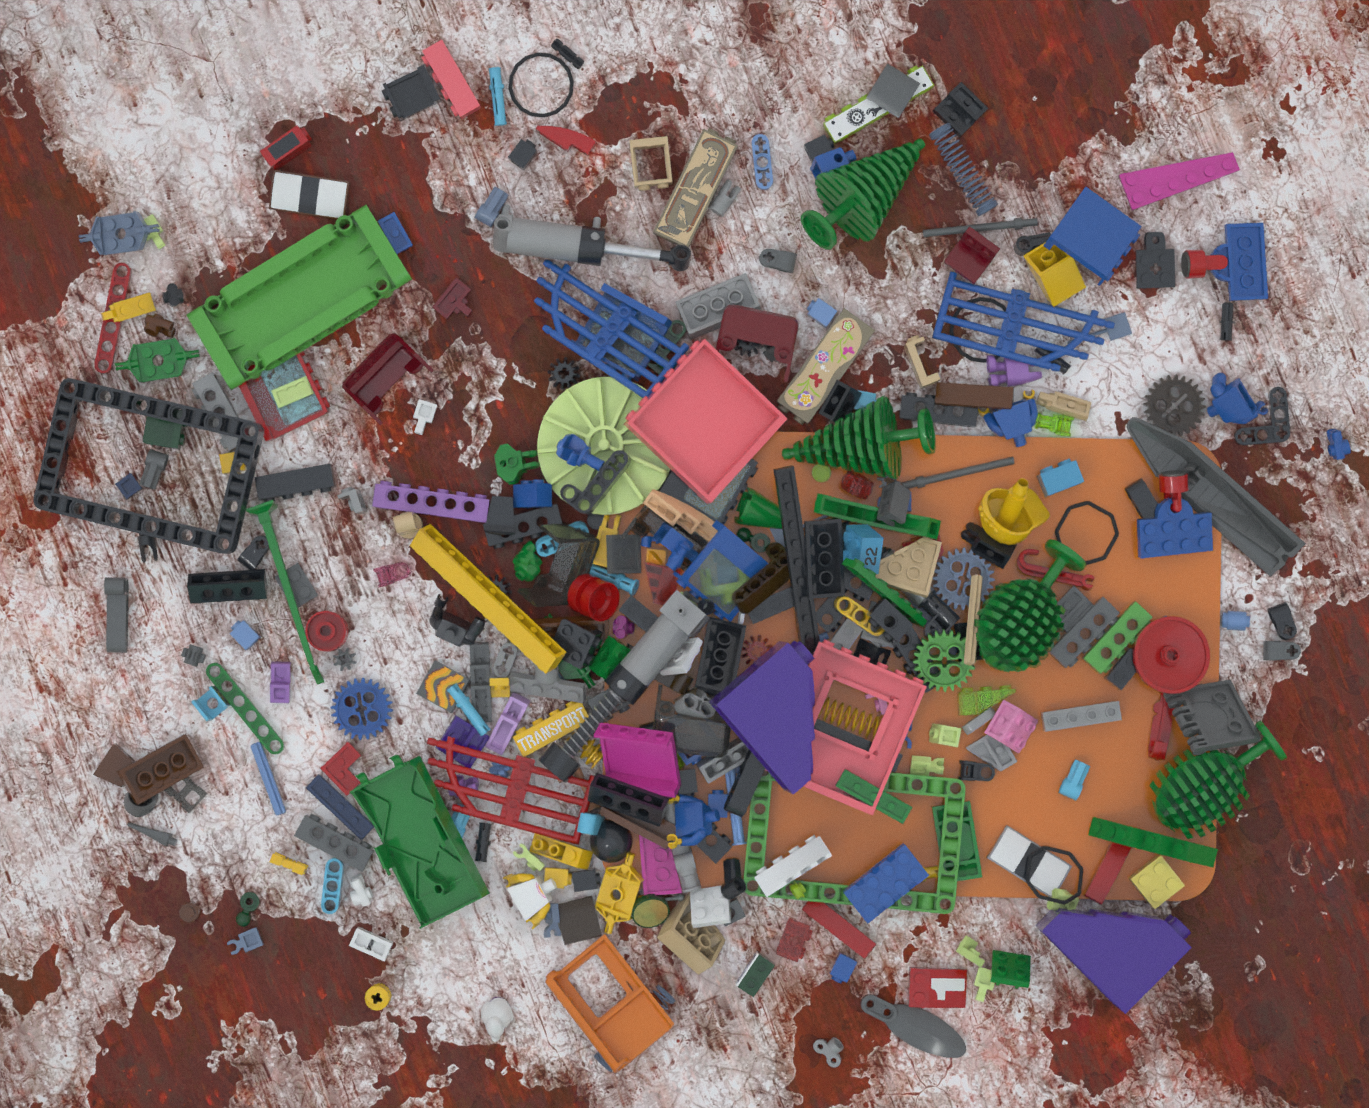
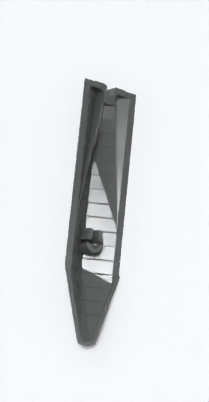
M1132 417L1129 419L1127 430L1154 475L1159 478V474L1165 471H1185L1188 473V491L1181 492V498L1186 500L1198 513L1211 512L1212 526L1270 577L1285 565L1288 557H1294L1306 544L1193 443L1140 418Z

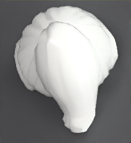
M494 997L491 1001L486 1002L481 1009L482 1021L493 1042H497L500 1039L504 1029L513 1020V1013L508 1001L501 997Z

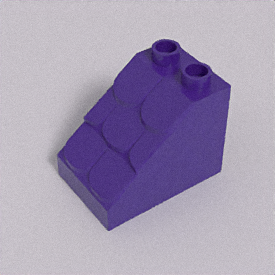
M795 640L791 644L782 641L777 642L709 701L712 707L782 789L793 795L811 780V775L813 774L811 742L815 740L812 710L815 705L813 671L808 666L815 658L800 641L797 643Z
M1059 908L1056 911L1050 910L1035 925L1125 1014L1192 948L1185 941L1191 932L1181 921L1170 914L1163 920L1157 916L1128 911L1114 913L1089 909L1088 912Z

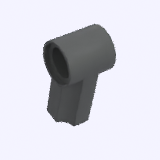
M150 449L145 460L146 466L139 485L156 490L161 473L166 468L169 455Z

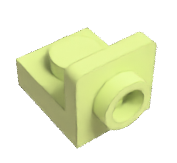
M933 723L929 731V742L958 747L961 728Z
M966 935L960 942L956 952L982 967L985 961L979 957L981 953L975 950L978 942Z

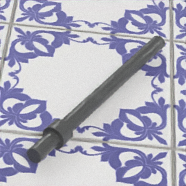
M1014 218L1013 221L923 230V237L965 233L969 226L977 232L1010 228L1019 230L1023 229V227L1038 226L1037 218Z
M1009 457L927 477L919 476L915 477L914 480L901 482V485L907 489L914 487L922 488L927 484L1015 464L1014 458Z

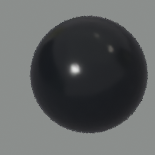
M610 819L604 820L598 835H590L589 840L593 854L601 861L608 863L623 860L627 853L631 851L633 844L631 831Z

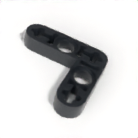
M1274 387L1269 392L1271 426L1238 429L1234 434V441L1238 445L1280 443L1289 439L1288 400L1284 388ZM1276 390L1283 395L1279 398V404L1284 403V406L1273 407V404H1277V398L1273 397ZM1281 409L1284 411L1285 415L1282 420L1275 418V410ZM1285 422L1286 425L1281 426L1282 431L1286 432V435L1283 436V439H1280V436L1276 435V432L1280 430L1279 425L1275 426V423ZM1250 430H1253L1255 442H1251L1252 438H1246L1245 442H1242V439H1238L1241 431L1244 432V435L1252 434ZM1259 430H1264L1267 433V438L1264 441L1257 438Z

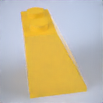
M1043 243L1023 255L1044 296L1055 307L1086 288L1074 258L1055 245L1048 250L1043 246L1045 244Z

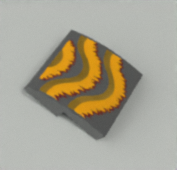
M435 660L416 694L453 713L457 703L447 692V689L457 683L464 693L471 680Z

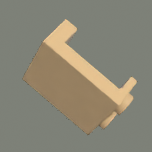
M916 335L907 339L904 349L919 388L923 389L939 382L941 379L938 372L929 376L926 375L915 347L922 344L925 339L924 337L919 338Z

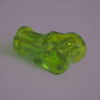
M1038 412L1034 429H1048L1049 432L1056 435L1071 437L1070 429L1074 417L1055 414L1046 416Z

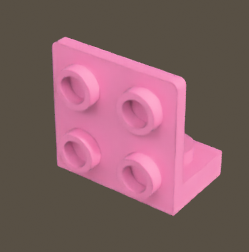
M1003 700L984 733L1013 751L1020 753L1025 747L1030 734L1035 730L1038 720Z

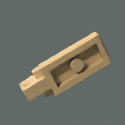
M1040 391L1036 404L1046 407L1048 410L1083 421H1087L1091 407L1090 401L1057 391L1049 394Z

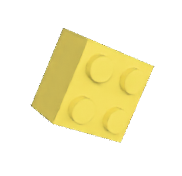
M1159 854L1128 877L1153 909L1159 907L1185 886L1165 859Z

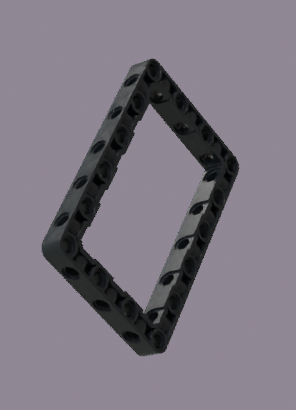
M67 378L61 382L33 502L41 510L217 553L231 554L236 551L264 436V429L257 422ZM71 384H74L75 390L73 393H70L69 387ZM109 392L111 398L106 402L105 395ZM85 401L237 437V445L216 532L60 494V483L62 477H64L69 457L68 449L71 439L73 440L78 419L76 415L79 402ZM146 401L147 407L142 410L141 403ZM179 409L183 411L180 419L177 418V411ZM215 418L219 419V425L217 427L213 426V420ZM65 421L66 428L62 431L60 425ZM254 426L255 434L250 436L249 429ZM54 458L57 460L55 468L52 467V460ZM242 464H245L247 467L244 474L240 472ZM45 496H47L49 499L47 505L43 504V498ZM236 501L238 508L233 512L231 505ZM81 504L84 506L82 514L79 513V506ZM117 513L120 514V521L118 523L114 520V516ZM152 522H155L156 529L152 532L150 525ZM189 530L193 534L191 540H188L186 538V534ZM225 539L229 542L227 549H224L222 546Z

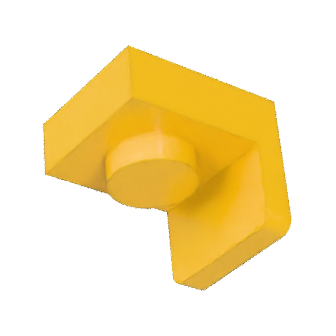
M489 678L491 697H510L509 678Z

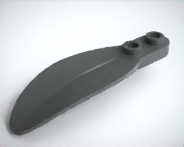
M867 994L861 999L860 1006L865 1013L885 1022L887 1027L907 1044L924 1052L946 1058H958L966 1053V1045L961 1036L934 1014L918 1007H908L905 1004H891L873 994ZM869 1000L873 1001V1005L871 1007H867V1002ZM885 1009L890 1010L889 1015H884Z

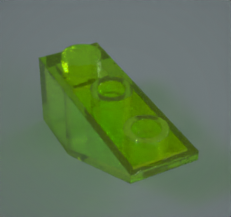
M1011 685L1000 686V690H992V686L980 687L981 691H973V688H961V692H957L958 715L980 714L1015 693L1016 689H1011Z

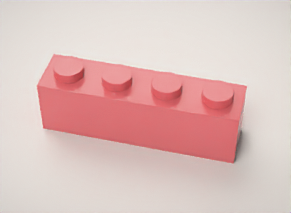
M443 40L422 50L424 56L421 58L426 67L431 66L433 70L431 75L436 84L440 82L443 89L440 91L445 100L450 99L452 103L450 108L455 117L459 115L463 119L481 109L480 104Z

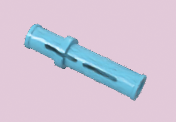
M501 67L489 68L491 84L489 85V90L492 93L494 125H507Z
M457 683L447 689V692L457 703V708H461L480 736L491 730L469 701L470 698L465 696Z

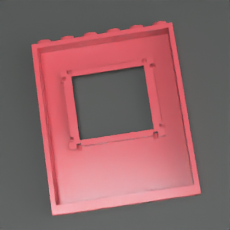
M824 639L823 642H818L813 654L815 659L809 664L813 671L815 705L812 708L814 725L833 680L889 702L869 752L814 729L815 740L811 742L813 774L811 775V780L804 787L873 815L927 686L923 685L924 681L919 678L913 677L912 680L906 678V673L897 669L895 672L887 670L888 666L883 663L877 662V665L870 663V658L861 654L859 657L851 655L853 651L844 647L839 650L834 647L835 643ZM844 769L880 788L872 807L835 786Z

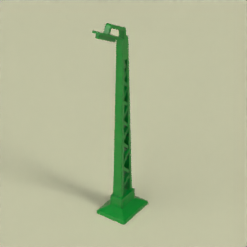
M271 500L247 508L246 511L251 516L258 517L260 524L263 526L307 662L310 666L309 668L318 685L324 683V679L318 666L314 664L312 652L306 638L305 629L272 525L271 513L278 508V504Z

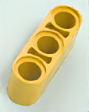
M840 596L835 599V609L862 629L874 636H879L884 632L880 627L877 631L871 630V624L868 622L870 618L866 615L869 611L847 596ZM846 599L848 607L841 610L839 604L842 600ZM862 610L864 617L862 620L857 621L855 614L857 611Z

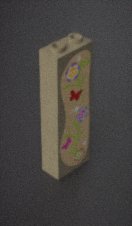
M844 308L777 400L778 408L786 414L788 412L794 415L793 419L799 424L803 425L805 423L808 425L828 397L836 380L842 378L875 330Z

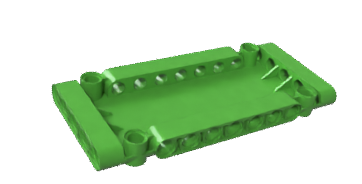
M364 205L349 216H340L336 224H327L226 285L220 290L219 296L208 297L204 305L199 306L186 315L225 382L233 390L249 379L258 378L261 376L262 371L276 368L374 308L380 299L389 298L393 291L411 281L412 278L368 206ZM350 224L347 229H342L344 225ZM382 285H387L384 290H379ZM215 304H219L217 309L212 310ZM251 365H255L252 371H248Z

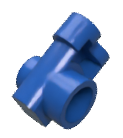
M1329 429L1326 431L1330 445L1327 447L1328 453L1331 457L1333 456V459H1344L1345 455L1351 453L1348 440H1342L1341 430Z

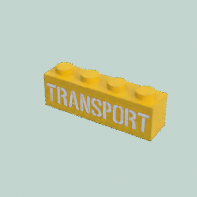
M571 701L566 704V709L560 711L558 708L549 713V718L543 720L541 717L532 722V727L526 729L524 726L515 731L516 735L513 736V739L522 756L525 757L574 731V729H578L580 727L579 723L585 721L584 717H589L583 703Z

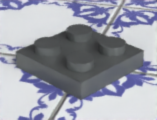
M606 535L607 574L641 573L640 535Z

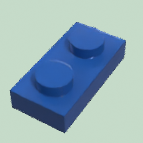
M395 212L378 220L379 225L397 255L413 246Z

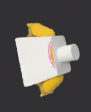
M523 873L504 876L503 879L508 880V885H506L508 892L526 923L528 921L532 922L533 927L531 929H534L545 919L550 909L552 896L549 892L557 888L555 881L550 878L543 882L540 876L534 877L532 874Z

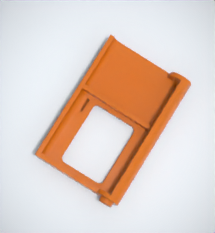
M605 934L563 969L557 972L553 970L546 976L547 980L545 983L614 1073L626 1067L675 1025ZM594 955L599 956L626 991V996L601 1017L595 1015L568 979L575 970Z

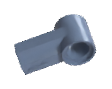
M494 187L486 202L478 209L474 218L491 228L509 195L501 189Z

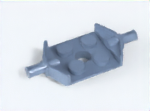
M136 211L105 217L97 216L90 233L79 235V238H83L79 239L80 243L91 241L100 255L143 250L148 235L153 232H159L160 229L158 228L160 226L159 224L147 225L141 214ZM121 229H124L126 232L123 239H120L118 236V232Z

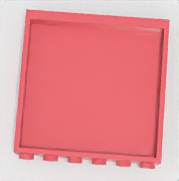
M703 339L700 341L696 340L689 347L691 351L687 355L683 354L677 360L678 365L675 369L670 368L665 373L664 381L662 383L657 382L652 387L651 391L653 393L649 397L645 396L638 403L640 407L636 411L632 410L625 417L627 421L624 425L706 504L713 502L773 436L787 418L708 341Z

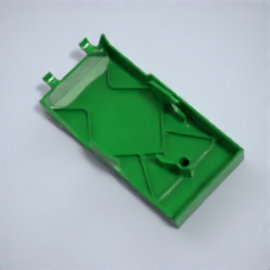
M394 755L389 759L393 761L395 767L369 780L364 772L356 775L355 777L360 780L361 785L350 791V794L352 793L374 825L383 843L374 848L383 870L385 869L389 876L391 875L389 869L392 868L421 925L419 927L421 929L485 897L490 892L421 757L418 756L403 763L399 755Z

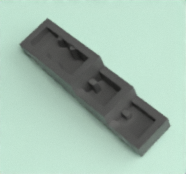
M478 642L474 645H469L472 705L485 722H492L489 642Z

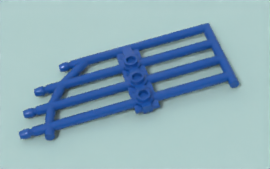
M546 259L543 264L556 273L558 278L554 285L542 277H538L536 280L539 285L544 286L545 289L552 293L551 305L538 297L534 300L539 307H542V309L551 314L555 330L548 325H544L542 330L640 397H649L653 393L651 391L652 387L657 382L662 383L664 381L665 373L670 368L674 369L678 364L677 360L688 351L689 346L686 343H683L681 347L677 346L635 318L638 312L623 302L617 306L569 274L571 267L568 264L560 268ZM564 280L614 313L608 320H605L562 291L561 287ZM559 298L601 325L600 331L595 335L558 310ZM561 321L591 341L585 350L565 337ZM629 324H632L674 352L675 355L668 362L623 331ZM620 338L664 369L657 377L612 345ZM608 352L650 380L652 385L645 391L603 363L601 359Z
M950 272L932 338L1059 372L1061 366L1055 363L1052 364L1050 361L1065 355L1087 360L1089 354L1074 349L1083 341L1103 345L1105 339L1089 334L1092 326L1098 325L1114 329L1115 323L1098 318L1099 311L1091 310L1090 315L1057 306L1053 307L1050 304L1029 299L1030 293L1023 290L1012 289L1011 294L957 280V273ZM957 287L1008 301L1006 312L951 297L953 288ZM953 305L1004 319L1001 330L946 315L948 306ZM1028 306L1086 322L1082 331L1079 332L1024 316ZM945 322L999 337L997 345L992 347L941 333L943 324ZM1023 324L1075 339L1063 347L1019 334ZM1017 342L1049 350L1053 353L1037 359L1014 352Z

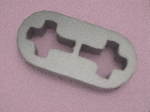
M505 643L500 648L493 667V672L497 677L504 678L508 676L518 652L517 647L512 643ZM512 646L514 654H510L507 660L504 659L506 652L503 651L504 648ZM503 661H506L505 668L507 672H503L502 675L498 674L497 666H501Z
M991 706L965 724L962 729L969 735L992 719L996 712Z

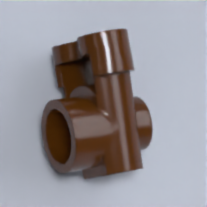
M148 314L146 316L144 331L148 335L157 337L160 332L167 337H174L176 332L174 322L167 319L164 320L159 314H154L153 316Z

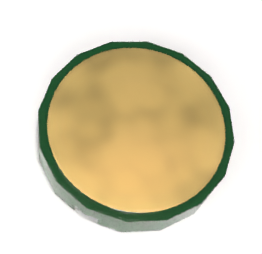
M648 894L635 901L631 915L633 921L638 926L653 928L665 922L670 910L668 902L664 897Z

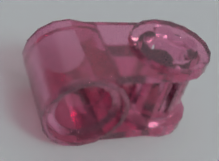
M398 562L373 569L378 578V588L409 578L412 573L411 566L405 562ZM401 565L407 568V573L404 576H400L397 571Z

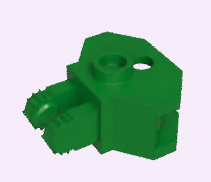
M508 443L500 445L494 455L497 475L509 485L518 484L522 475L527 473V470L540 466L539 462L526 463L525 458L537 456V451L521 452L516 451Z

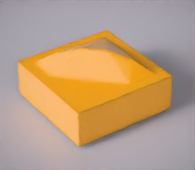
M647 549L646 564L661 567L664 570L666 550Z

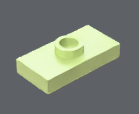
M307 376L271 390L278 408L314 394Z

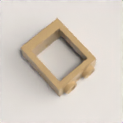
M668 137L629 140L634 188H638L639 191L650 190L651 186H657L658 189L669 188V185L672 184ZM664 147L667 179L638 181L635 150Z

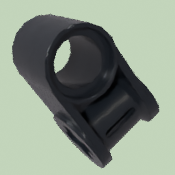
M266 536L255 537L241 553L237 561L247 569L255 570L270 549ZM264 540L265 548L259 549V543L257 542Z
M1283 602L1267 609L1279 638L1282 640L1293 638L1297 633V628L1288 604ZM1285 626L1286 628L1291 629V632H1289V636L1287 633H1283V630H1285Z
M959 760L961 764L960 776L957 778L959 780L990 781L995 776V770L989 764ZM989 767L992 774L989 778L981 776L982 768Z

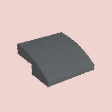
M887 64L866 98L899 118L920 83Z

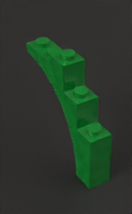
M817 493L814 513L838 518L845 522L867 524L873 528L890 530L901 534L936 540L938 538L940 520L907 514L905 523L900 524L892 520L895 522V525L890 526L877 519L878 507Z
M1096 817L1092 818L1088 834L1092 837L1212 868L1214 867L1218 851L1216 848Z

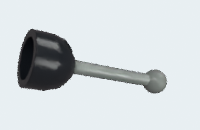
M689 591L683 593L686 598L696 602L698 608L706 615H710L714 611L715 605L711 600H698Z

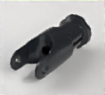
M139 534L138 543L142 562H146V545L151 547L154 560L157 561L158 554L155 537Z

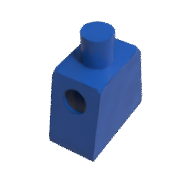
M839 147L816 156L810 170L814 178L817 179L818 174L856 161L857 158L853 150L844 153L843 149Z

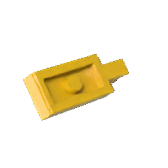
M148 292L112 303L113 305H109L110 310L101 313L102 320L113 318L114 322H120L156 310L151 294Z

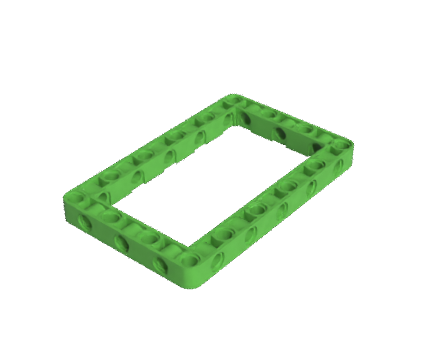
M769 772L767 775L761 776L751 799L744 869L745 892L748 895L760 897L766 896L759 884L755 891H751L747 888V883L751 880L756 881L754 878L757 876L756 871L764 867L771 787L772 781H776ZM890 773L883 791L944 797L945 806L942 818L936 893L910 890L905 894L910 895L912 898V902L909 905H903L900 898L887 909L948 914L953 911L956 900L966 790L965 784L961 780L936 776ZM915 779H919L922 782V787L919 790L912 788L911 784ZM953 783H958L961 786L960 792L957 794L950 791V786ZM758 803H762L765 806V812L762 814H757L754 811V807ZM950 821H954L957 824V829L954 832L947 830V824ZM753 842H759L762 845V849L759 852L751 850ZM946 860H952L954 863L953 868L949 871L943 868V863ZM795 879L793 881L796 883L801 882L806 890L804 898L796 899L793 894H788L785 891L787 885L768 896L771 898L853 905L842 891L848 885L838 883L809 882ZM826 888H833L835 890V895L832 898L825 897L824 891ZM945 898L949 899L950 906L947 909H942L940 901Z

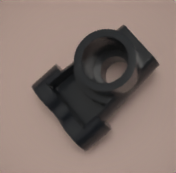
M170 283L166 288V292H162L164 304L176 307L178 304L184 303L182 288H178L176 284Z

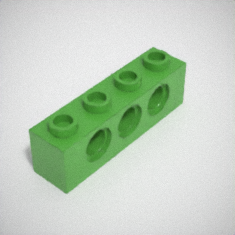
M1134 601L1082 659L1097 673L1101 674L1104 672L1106 674L1113 666L1111 662L1115 658H1121L1126 652L1124 648L1128 644L1132 645L1135 642L1137 634L1151 622L1152 616ZM1130 619L1136 622L1134 630H1129L1127 627V622ZM1117 633H1120L1124 638L1121 644L1114 642V636ZM1105 647L1111 652L1110 657L1107 659L1101 656V650Z

